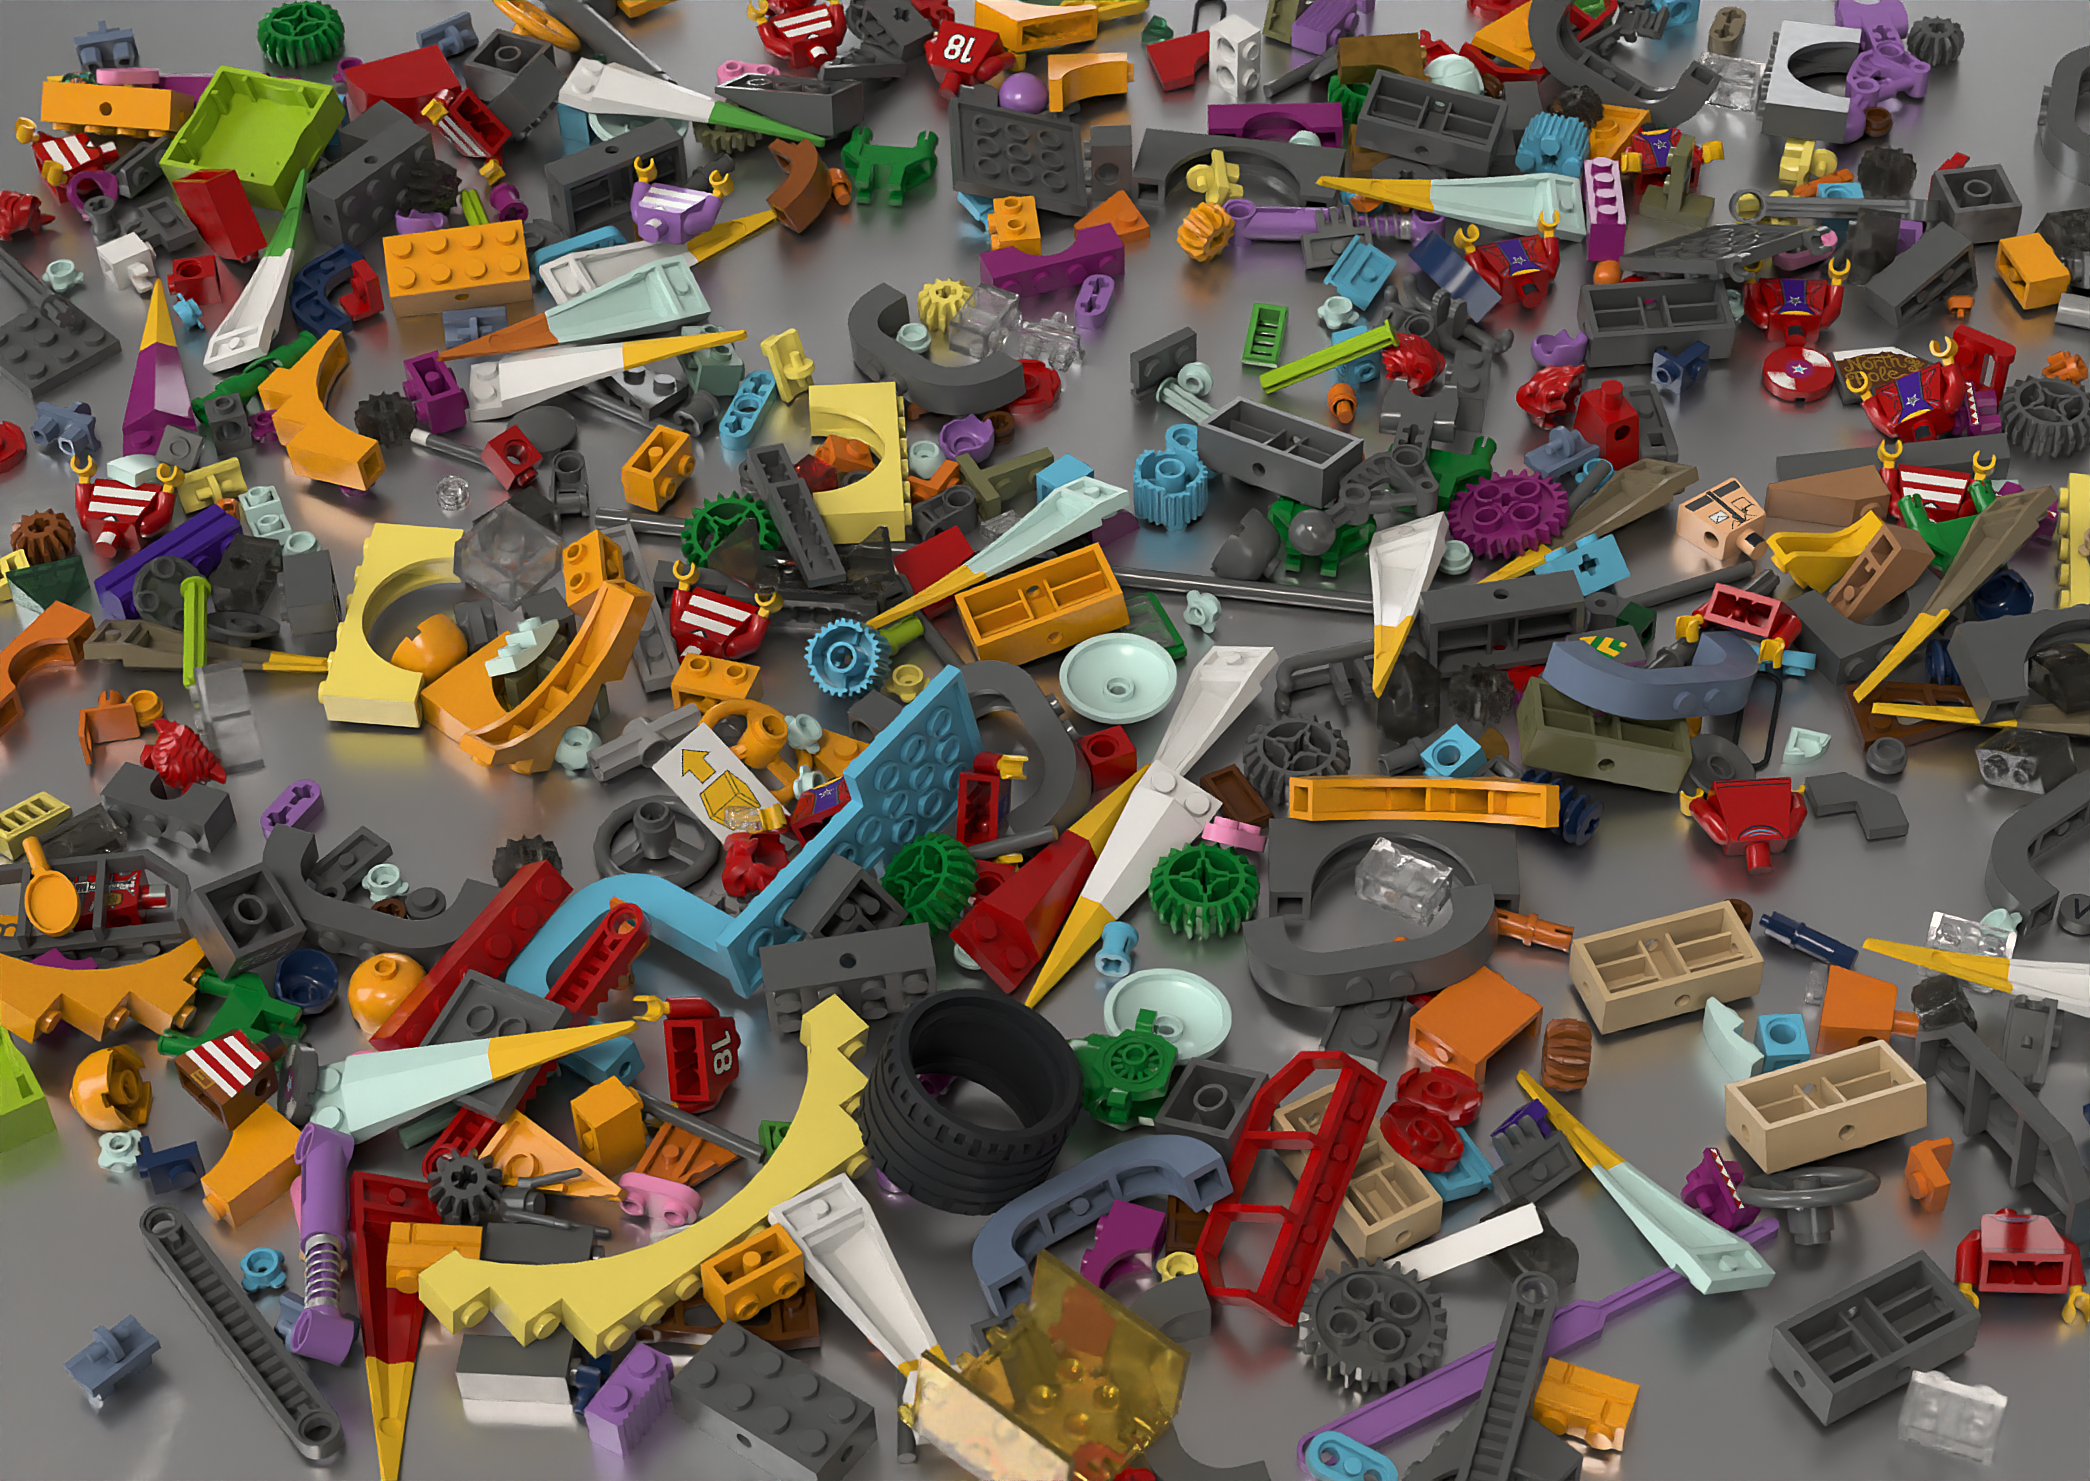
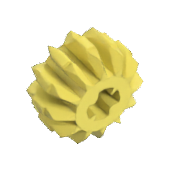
M951 277L946 281L936 278L934 284H924L923 291L918 293L917 308L919 318L921 319V324L928 325L930 331L941 329L943 334L947 330H953L958 333L959 327H969L970 321L975 318L977 311L975 294L972 287L965 285L964 280L954 282Z

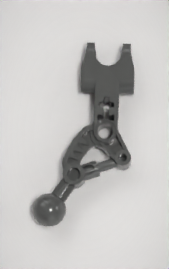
M1396 377L1391 387L1385 393L1379 423V433L1395 435L1392 450L1376 453L1352 469L1340 483L1339 499L1335 505L1326 511L1311 508L1296 514L1291 520L1288 534L1291 545L1299 553L1311 557L1324 554L1334 544L1337 534L1336 529L1343 524L1361 525L1369 519L1370 515L1390 513L1391 508L1411 506L1414 513L1422 518L1436 514L1439 483L1435 480L1427 463L1433 441L1453 443L1459 407L1457 398L1458 385L1445 384L1440 394L1433 397H1421L1414 395L1408 390V378ZM1389 483L1390 488L1396 493L1390 494L1388 489L1370 490L1380 484Z

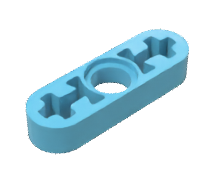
M605 226L537 250L529 260V267L540 282L545 283L539 274L541 265L574 253L578 249L584 248L588 251L608 246L627 244V240L618 228Z
M758 370L751 372L745 377L719 424L720 440L724 448L738 451L752 444L778 395L773 373ZM744 408L757 409L756 411L750 413H744L740 411Z

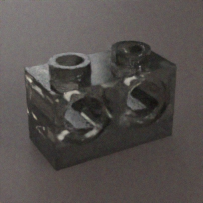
M1520 1195L1481 1218L1479 1224L1528 1205L1530 1202L1523 1195ZM1535 1207L1543 1232L1486 1256L1512 1284L1522 1273L1540 1271L1548 1274L1556 1281L1559 1292L1576 1282L1580 1255L1575 1244L1568 1237H1562L1550 1224L1545 1212L1541 1208ZM1535 1289L1527 1290L1522 1294L1532 1304H1539L1547 1299V1296L1542 1291Z

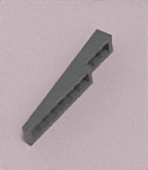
M2006 433L1903 443L1902 453L1895 462L1896 469H1898V464L1971 473L1970 479H1974L1975 472L1972 468L1973 456L1977 451H1980L1978 461L1980 466H1989L1992 462L1993 454L1996 457L1995 470L1986 479L2006 480L2011 455ZM1895 444L1884 445L1887 453L1895 454ZM1879 446L1779 456L1776 459L1778 482L1874 465L1879 473V469L1883 468V462L1877 456Z
M780 443L747 449V472L766 508H769V514L808 588L846 581V572L804 478H798L784 444Z
M658 560L653 585L659 607L670 609L673 591L678 589L679 580L673 573L674 562ZM684 564L682 576L690 573L691 565ZM698 567L700 577L695 584L690 585L689 590L693 592L695 587H699L761 607L755 601V593L760 586L765 585L770 589V596L767 602L772 598L774 591H777L783 598L782 608L775 613H770L771 623L769 626L821 629L822 626L828 628L829 622L835 623L836 620H841L842 618L866 623L879 615L878 599L814 587L808 588V586Z

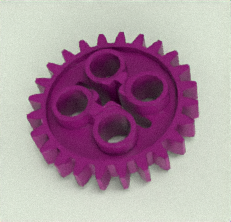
M1510 469L1503 477H1500L1497 472H1493L1491 480L1479 477V485L1466 484L1467 493H1456L1457 501H1450V510L1447 511L1450 536H1454V540L1465 543L1469 550L1474 548L1475 556H1480L1487 551L1489 559H1493L1497 553H1503L1504 558L1508 559L1511 552L1517 551L1520 556H1524L1526 548L1539 551L1538 543L1551 544V535L1560 536L1562 534L1561 527L1568 525L1567 517L1570 516L1567 492L1563 491L1562 484H1554L1552 476L1542 479L1541 472L1539 471L1530 477L1527 474V469L1522 470L1519 475H1513V471Z

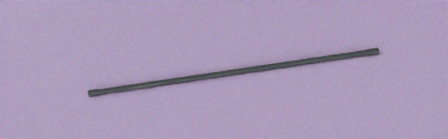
M598 507L595 515L596 529L603 530L630 523L635 532L681 536V532L686 530L684 527L686 518L641 514L630 510ZM758 528L752 532L753 537L749 541L752 545H755L759 538L760 530ZM709 534L706 539L713 540L714 538L712 534ZM781 536V539H782V542H783V543H782V548H787V546H786V544H785V542H784V540H783V538H782V536ZM893 541L833 545L837 554L891 560V558L918 544ZM974 550L975 555H977L981 551ZM1033 557L1003 571V573L1013 574L1051 559ZM1110 566L1119 586L1182 593L1197 590L1200 594L1210 593L1218 597L1374 614L1372 594ZM1420 609L1415 619H1419Z

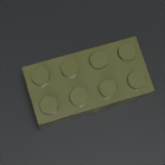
M1530 677L1516 710L1522 765L1677 794L1693 760L1686 718L1642 720L1622 717L1607 712L1602 717H1594L1593 713L1600 710L1568 697L1543 678Z

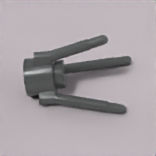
M581 1168L559 1171L534 1178L519 1177L517 1187L507 1186L501 1194L499 1204L500 1215L506 1222L536 1223L569 1230L572 1226L595 1227L596 1235L609 1237L612 1234L609 1228L544 1214L546 1206L543 1193L537 1192L536 1187L579 1177L582 1175Z

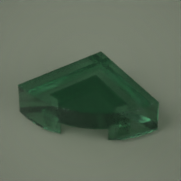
M1154 15L1141 32L1142 42L1154 44L1174 39V32L1167 25L1165 19Z

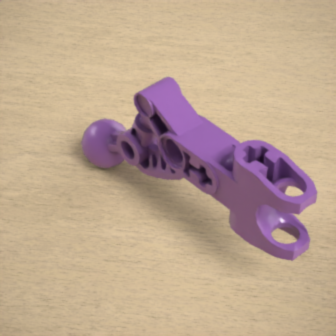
M1835 0L1836 26L1862 29L1859 43L1861 53L1851 65L1846 79L1844 97L1850 98L1843 144H1850L1864 134L1867 125L1864 113L1866 109L1877 107L1878 102L1894 98L1896 93L1900 91H1905L1907 95L1915 98L1923 97L1927 93L1930 65L1918 60L1905 51L1901 39H1906L1908 34V15L1900 0H1880V2L1875 4H1861L1854 0Z

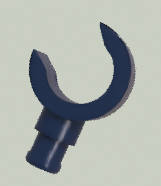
M590 1354L589 1366L578 1365L576 1388L579 1391L576 1396L578 1401L573 1410L574 1413L584 1416L586 1413L583 1410L612 1375V1355L602 1354L595 1359Z

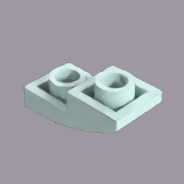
M135 454L107 463L108 477L134 488L146 482L164 486V483L159 480L156 474L158 466L163 462L156 460V456ZM167 464L170 466V477L173 474V469L175 466Z
M274 485L254 487L248 490L247 493L238 495L242 511L258 551L261 552L285 545L286 539L293 532L284 514L281 500Z
M537 616L517 623L519 630L505 636L507 646L497 649L499 656L484 662L489 677L518 671L534 661L555 636L559 628L558 620L553 619L541 622L540 617Z
M1712 996L1706 1001L1702 1026L1711 1051L1726 1072L1736 1082L1761 1075L1764 1055L1759 1052L1753 1043L1742 1038L1744 1021L1733 1009L1724 1006Z

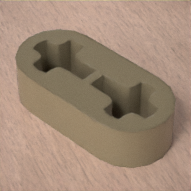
M1724 7L1718 11L1709 30L1708 48L1711 52L1727 55L1737 49L1745 30V11L1737 7Z

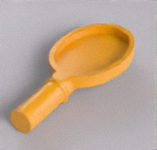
M28 837L22 844L32 868L31 873L35 877L30 880L24 895L27 916L31 923L43 934L51 937L63 936L69 933L79 920L81 912L79 894L76 887L65 875L51 870L38 837Z

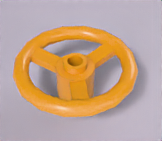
M492 0L500 11L516 23L511 32L553 43V46L569 53L581 50L582 44L570 29L529 1Z
M727 699L710 707L697 724V727L705 722L713 730L721 719L730 715L746 714L747 729L738 740L737 745L729 747V749L741 762L752 768L763 769L767 767L785 785V787L779 790H769L782 805L796 799L793 784L795 779H798L800 776V766L808 765L812 772L813 757L806 749L797 750L793 748L797 758V772H795L779 756L780 750L788 740V725L784 720L786 716L773 706L752 699Z

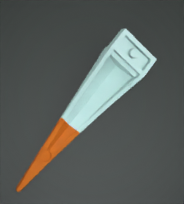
M683 254L651 261L611 282L545 312L440 352L436 361L443 362L671 331L680 325L708 319L711 310Z

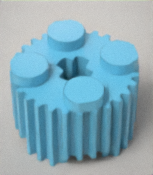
M1544 111L1541 112V115L1536 114L1535 118H1531L1528 127H1526L1516 153L1515 165L1520 169L1519 171L1524 172V175L1554 173L1576 178L1580 177L1583 171L1584 160L1587 159L1590 151L1589 137H1586L1588 127H1583L1584 122H1579L1578 117L1565 119L1564 115L1558 117L1557 114L1551 117L1550 113H1545Z
M1185 445L1175 447L1173 452L1166 449L1165 452L1158 450V453L1155 454L1154 450H1144V454H1139V459L1136 458L1135 469L1133 470V504L1138 517L1148 518L1150 523L1155 521L1156 525L1163 523L1167 530L1173 532L1185 529L1186 523H1190V519L1196 520L1197 516L1202 515V511H1205L1207 506L1208 471H1206V465H1203V461H1198V451H1192L1191 447L1186 449Z
M842 618L841 620H836L835 623L829 622L828 628L822 626V632H816L815 637L808 640L810 646L805 647L808 654L804 655V658L808 659L809 664H807V667L812 669L809 674L815 677L813 682L819 684V688L824 693L844 699H863L873 689L880 692L884 686L883 679L888 680L889 678L886 673L891 672V668L888 665L893 662V660L889 659V656L892 655L891 645L885 636L880 635L879 630L874 629L870 625L853 619ZM853 655L852 663L849 665L845 664V656Z

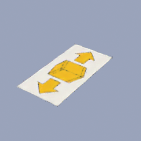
M705 722L701 723L651 767L723 844L726 837L732 833L747 832L753 834L764 831L758 809L769 808L773 804L780 803ZM782 805L784 814L790 816L791 814ZM780 834V842L785 844L787 852L799 842Z

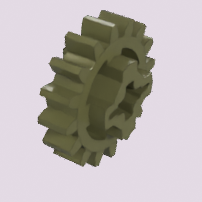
M729 99L725 100V103L734 105L736 107L748 110L750 112L762 116V114L755 112L747 107H744L738 103H735ZM692 121L696 142H702L704 149L713 146L715 153L724 150L727 154H731L734 148L742 152L745 145L754 147L756 145L755 139L761 140L763 138V133Z

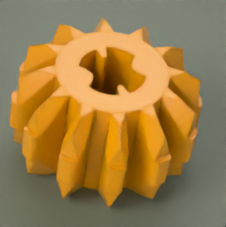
M1212 201L1200 203L1197 209L1192 208L1188 217L1183 218V225L1177 230L1179 233L1177 243L1187 255L1199 262L1203 260L1210 261L1215 254L1220 255L1224 246L1229 245V238L1235 233L1233 231L1235 221L1231 218V215L1222 206Z

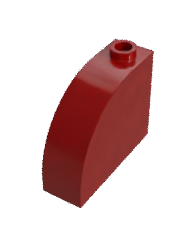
M437 44L344 69L349 97L361 113H364L377 102L383 100L411 118L415 124L432 122L426 115L423 116L421 111L434 99L440 90L448 89L454 93L455 97L462 92L458 79Z
M200 169L172 181L177 196L190 221L198 229L201 238L217 255L225 259H239L240 263H244L259 256L258 250L268 246L235 169Z

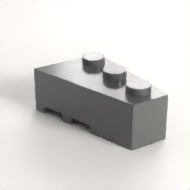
M1943 221L1940 222L1932 230L1926 231L1919 241L1907 251L1900 253L1883 271L1870 278L1865 285L1868 308L1899 329L1931 311L1930 306L1940 300L1946 303L1950 296L1955 295L1953 293L1966 287L1972 290L1978 287L1973 242Z

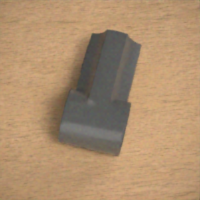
M491 597L453 604L456 623L464 633L468 644L467 657H470L498 637L496 634L498 628Z

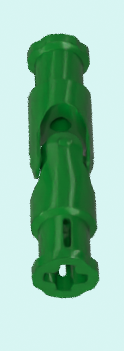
M302 331L299 333L297 340L287 346L280 345L266 356L257 359L246 367L243 374L231 376L217 384L215 391L207 396L193 399L191 406L196 418L201 424L209 428L203 401L222 395L239 393L244 407L258 391L257 387L270 376L266 368L258 365H266L272 373L278 367L291 369L318 340L308 331Z

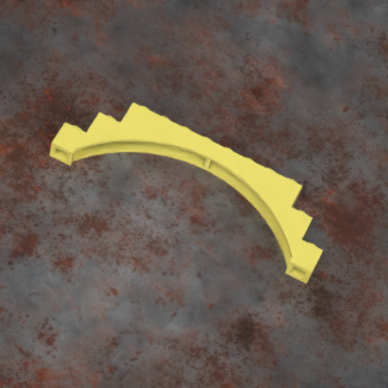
M836 994L802 1016L799 1041L807 1047L808 1077L799 1109L785 1138L768 1163L746 1187L711 1215L685 1230L649 1246L612 1257L578 1263L549 1265L495 1263L465 1258L455 1249L418 1274L419 1299L452 1335H455L466 1326L470 1328L477 1325L490 1310L523 1347H526L537 1338L544 1339L548 1337L561 1322L595 1359L608 1350L615 1351L628 1341L633 1332L643 1325L650 1326L656 1323L664 1315L667 1308L680 1299L685 1301L691 1298L702 1285L701 1263L771 1227L772 1225L768 1221L769 1209L843 1172L849 1179L855 1180L869 1169L872 1161L867 1152V1147L863 1144L862 1133L859 1131V1126L856 1122L859 1119L860 1098L868 1078L854 1066L867 1050L869 1026Z

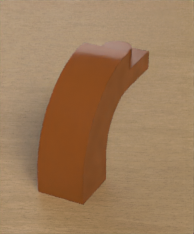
M777 138L768 148L782 171L789 174V176L766 201L781 225L800 234L825 207L831 195L833 181L829 169L815 146L808 139L805 138L797 145L795 143L789 144Z

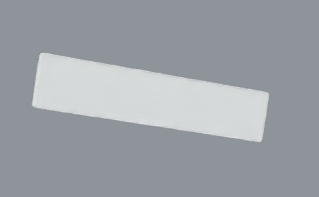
M1530 1203L1385 1261L1384 1268L1391 1269L1399 1261L1401 1262V1273L1406 1275L1409 1271L1416 1269L1418 1270L1417 1282H1420L1543 1232V1228L1534 1204Z

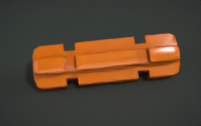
M1843 168L1795 187L1793 189V196L1816 197L1818 184L1853 183L1854 175L1847 168Z

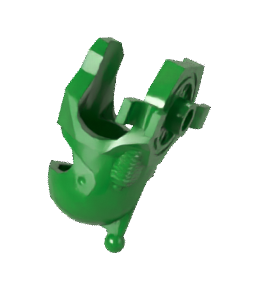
M1140 1008L1136 1019L1135 1031L1125 1029L1117 1037L1092 1033L1084 1037V1039L1073 1038L1066 1040L1073 1049L1074 1055L1078 1058L1079 1068L1083 1072L1084 1080L1082 1083L1085 1086V1093L1083 1095L1084 1102L1082 1108L1089 1112L1091 1118L1121 1131L1140 1124L1154 1126L1153 1120L1170 1094L1168 1085L1174 1066L1179 1058L1178 1048L1160 1035H1157L1159 1025H1154L1157 1011Z

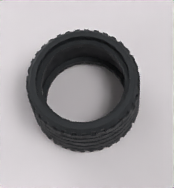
M954 988L936 991L934 994H927L921 1000L912 1002L909 1008H905L899 1018L896 1019L861 1095L858 1109V1117L860 1118L858 1126L859 1131L862 1133L863 1144L867 1147L870 1158L874 1160L877 1168L887 1179L915 1200L935 1209L953 1214H963L966 1216L991 1215L998 1212L1012 1200L1041 1185L1046 1180L1083 1106L1085 1086L1082 1083L1084 1077L1083 1072L1079 1068L1080 1063L1074 1055L1070 1044L1067 1043L1064 1036L1048 1020L1030 1007L1012 998L990 991L971 988ZM941 1073L962 1077L980 1084L999 1096L1015 1112L1025 1129L997 1130L981 1127L963 1120L942 1107L927 1093L916 1075Z

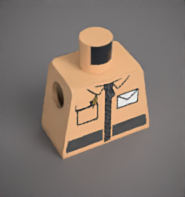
M1732 477L1679 504L1676 533L1718 560L1725 561L1741 552L1747 554L1751 559L1757 560L1768 549V544L1763 539L1766 521L1765 511L1736 478Z

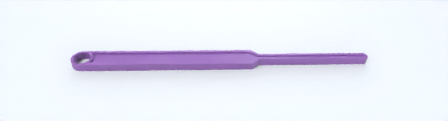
M1768 1217L1735 1233V1235L1749 1242L1755 1249L1775 1239L1778 1236L1780 1224L1777 1219ZM1669 1266L1599 1302L1579 1299L1556 1310L1541 1367L1547 1365L1549 1357L1559 1359L1601 1338L1605 1323L1690 1280L1675 1272ZM1496 1341L1306 1434L1297 1445L1296 1459L1298 1466L1305 1473L1312 1475L1306 1466L1303 1452L1314 1437L1321 1432H1340L1376 1451L1480 1399ZM1334 1456L1324 1463L1329 1466L1335 1465Z

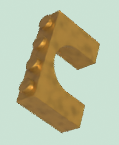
M1418 33L1338 39L1336 61L1340 84L1372 82L1377 69L1430 82V75L1424 74L1423 66L1427 62L1425 45L1420 46ZM1357 124L1350 125L1347 144L1351 171L1371 170L1373 166L1393 156L1355 145ZM1419 162L1424 166H1431L1430 164Z

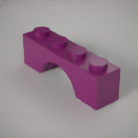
M1341 103L1208 105V135L1256 140L1284 139L1290 141L1298 132L1310 131L1319 137L1322 147L1342 149L1343 121Z
M1606 157L1584 160L1581 196L1583 212H1587L1588 261L1613 260L1619 262V257L1624 255L1626 219L1618 160H1611Z
M1111 223L1078 230L1077 238L1072 246L1053 255H1030L1019 251L1013 246L979 254L981 283L994 306L1081 285L1086 278L1096 274H1103L1109 277L1125 274L1124 245Z
M1117 1199L1114 1200L1109 1214H1102L1098 1221L1095 1232L1096 1244L1093 1250L1086 1249L1080 1265V1275L1082 1276L1078 1285L1073 1283L1070 1285L1064 1303L1066 1312L1062 1320L1056 1319L1054 1321L1048 1340L1050 1346L1054 1347V1355L1060 1368L1103 1381H1107L1114 1364V1339L1121 1320L1105 1305L1103 1298L1108 1290L1121 1280L1137 1275H1152L1166 1241V1213Z

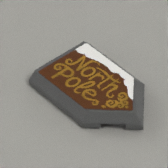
M1899 347L1826 353V356L1834 365V380L1844 404L1863 402L1862 398L1850 391L1846 384V380L1849 378L1854 388H1861L1864 384V378L1859 371L1864 372L1871 379L1872 388L1870 391L1874 396L1876 395L1875 388L1934 364Z

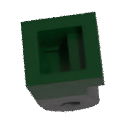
M1606 592L1591 593L1585 598V632L1631 625L1638 636L1643 650L1655 638L1656 611Z

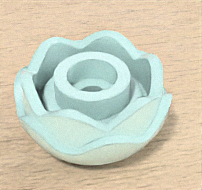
M919 441L911 445L907 449L909 475L923 480L930 479L947 459L940 446L931 441Z
M582 726L570 727L563 733L556 751L555 760L568 770L589 769L591 767L588 764L586 752L601 746L602 741L589 728Z

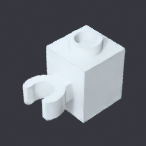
M132 232L97 247L103 274L118 291L133 285L139 293L153 288L152 283L148 279L156 276L153 265L156 255L149 242H143Z

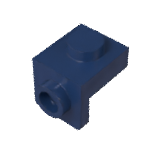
M1698 340L1677 357L1659 349L1654 353L1651 378L1675 393L1682 394L1694 383L1702 381L1709 371L1708 357L1710 346Z
M149 1136L140 1138L143 1154L135 1156L142 1181L151 1180L155 1195L188 1188L194 1184L201 1183L200 1179L206 1175L196 1141L154 1153Z

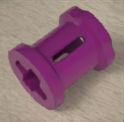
M507 183L500 184L492 190L489 196L490 204L495 210H498L500 222L520 219L525 222L529 214L528 208L524 202L519 200L520 195L517 188Z

